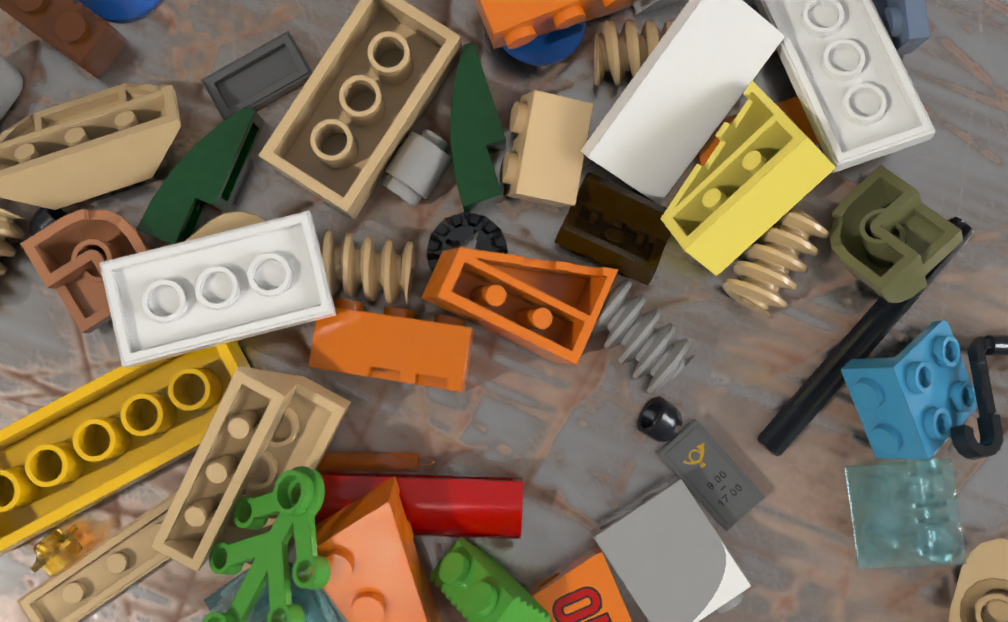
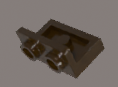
M587 173L578 190L576 204L570 207L554 242L569 249L576 255L587 257L608 268L618 269L617 273L621 276L632 278L648 286L657 270L666 242L671 235V232L660 219L667 208L593 173Z

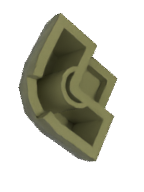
M882 165L878 166L839 203L832 213L833 223L829 235L832 251L845 268L888 303L903 302L914 297L927 287L925 275L963 241L961 229L923 204L917 189Z

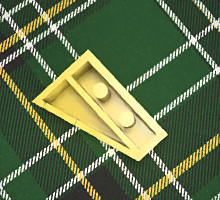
M753 80L743 93L748 100L732 124L724 122L715 135L721 141L705 165H695L660 218L684 251L716 276L836 168Z

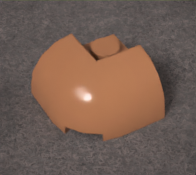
M85 208L64 215L20 243L46 287L56 289L82 333H91L112 320L99 263L150 250L144 238L126 218L109 210Z

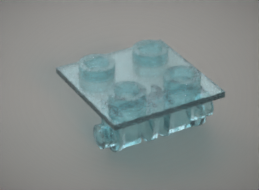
M931 457L929 460L916 459V461L845 467L859 569L966 564L951 458L938 459V457Z

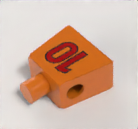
M598 545L582 553L529 589V594L551 615L550 622H632L603 552Z

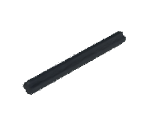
M959 217L948 219L949 222L961 229L963 241L925 275L927 287L914 297L900 303H888L882 297H879L758 435L757 440L764 449L775 456L783 454L845 383L840 369L851 359H866L973 237L974 230Z

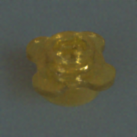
M73 525L64 533L56 528L47 534L34 547L33 552L37 555L36 561L29 569L35 573L43 568L51 577L63 570L83 549V546L73 537L78 528Z

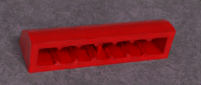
M319 471L324 482L325 495L320 510L314 516L315 525L395 476L400 489L399 497L407 521H410L414 536L521 539L523 478Z

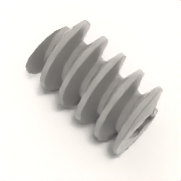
M626 279L606 297L591 334L595 335L608 330L610 333L603 347L609 350L622 344L624 349L618 362L623 365L636 359L638 365L632 376L636 380L651 374L653 378L647 392L653 394L676 377L695 355L685 358L690 347V341L687 338L670 343L676 329L673 324L669 323L658 329L655 328L661 316V312L658 309H653L644 314L641 313L647 299L644 294L631 299L626 298L632 282Z

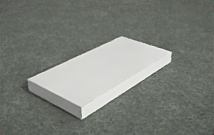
M689 0L583 146L581 152L660 205L750 82L784 39L785 35L743 0Z
M754 0L760 15L785 35L776 50L824 155L836 167L832 173L932 139L936 130L872 0Z
M310 211L99 263L122 367L125 368L336 315Z

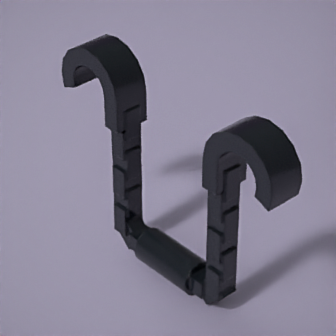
M986 335L984 338L979 336L974 338L971 345L967 348L979 412L977 423L980 443L975 439L972 427L963 424L950 428L953 446L966 459L976 460L996 455L1002 447V424L1000 414H996L986 355H1008V335Z

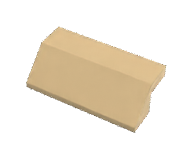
M239 366L225 391L151 547L198 572L209 559L213 546L218 542L235 543L269 532L278 514L269 516L265 526L259 530L239 528L233 519V510L236 502L243 496L259 497L273 492L277 479L287 470H292L298 466L311 467L316 470L351 402L304 376ZM253 561L244 563L241 570L248 573Z

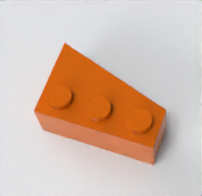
M474 0L493 48L496 49L507 45L508 49H514L528 44L539 35L565 29L578 23L631 8L634 0Z
M459 247L442 251L421 298L549 361L559 364L577 365L618 269L590 267L569 262L547 261L519 255Z
M334 298L333 303L336 315L316 320L308 367L465 392L474 330L472 327L464 326L465 319L435 314L434 322L414 319L415 311L390 306L384 307L383 314L363 312V302Z
M395 476L315 525L317 555L325 557L331 569L329 581L323 587V590L348 622H441L424 565L420 563L413 541L414 534L410 521H407L399 497L400 489Z

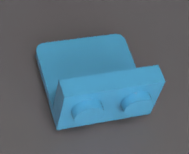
M945 320L933 321L896 357L851 359L840 369L875 458L929 460L950 438V428L962 425L977 407L974 385L970 382L962 361L959 343L953 336L949 323Z

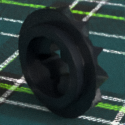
M466 211L444 218L430 234L426 255L432 273L442 251L453 249L452 246L448 245L449 241L454 244L457 242L466 244L469 238L472 239L474 233L478 234L476 250L508 254L506 240L501 229L485 215Z

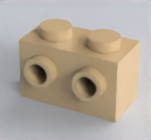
M537 90L521 96L520 102L516 101L514 103L509 118V131L514 132L511 153L506 152L503 157L499 176L500 182L505 183L503 196L555 207L575 206L584 154L581 152V149L587 142L594 103Z

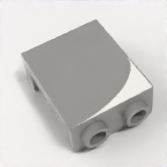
M675 475L590 531L649 622H699L715 610L719 614L725 613L737 606L744 599L742 592L752 586L682 479Z

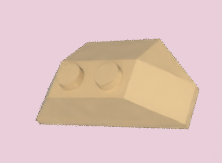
M126 82L32 113L0 134V198L56 210L152 178L181 128L177 96L173 86L162 84L158 87L149 83Z

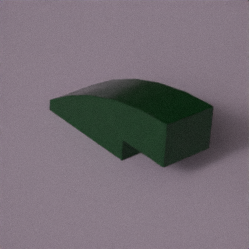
M474 42L463 45L455 74L451 102L450 133L456 183L463 210L469 213L503 202V194L489 154L506 149V137Z
M244 107L221 122L196 143L162 183L150 201L136 230L167 243L176 244L184 242L196 232L207 205L226 213L265 123L262 117L255 110Z

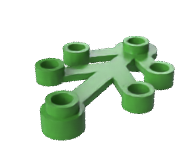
M298 466L292 470H287L277 479L273 492L259 497L243 496L236 502L233 510V519L239 528L259 530L265 526L269 516L278 514L269 532L235 543L218 542L213 546L209 555V565L215 574L236 575L241 571L244 563L251 561L253 563L227 612H211L205 616L202 622H246L267 581L270 601L267 622H285V616H287L286 622H305L302 607L297 603H292L288 542L294 533L297 557L292 570L294 583L302 589H322L329 581L331 569L328 560L323 556L317 555L314 516L320 510L325 495L324 482L317 470L306 466ZM311 567H312V568H313V573H312V576L310 577V570H311Z

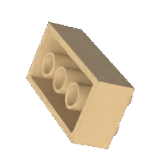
M360 0L258 156L271 168L355 220L384 176L385 168L409 133L413 131L460 59L463 49L461 36L404 0Z

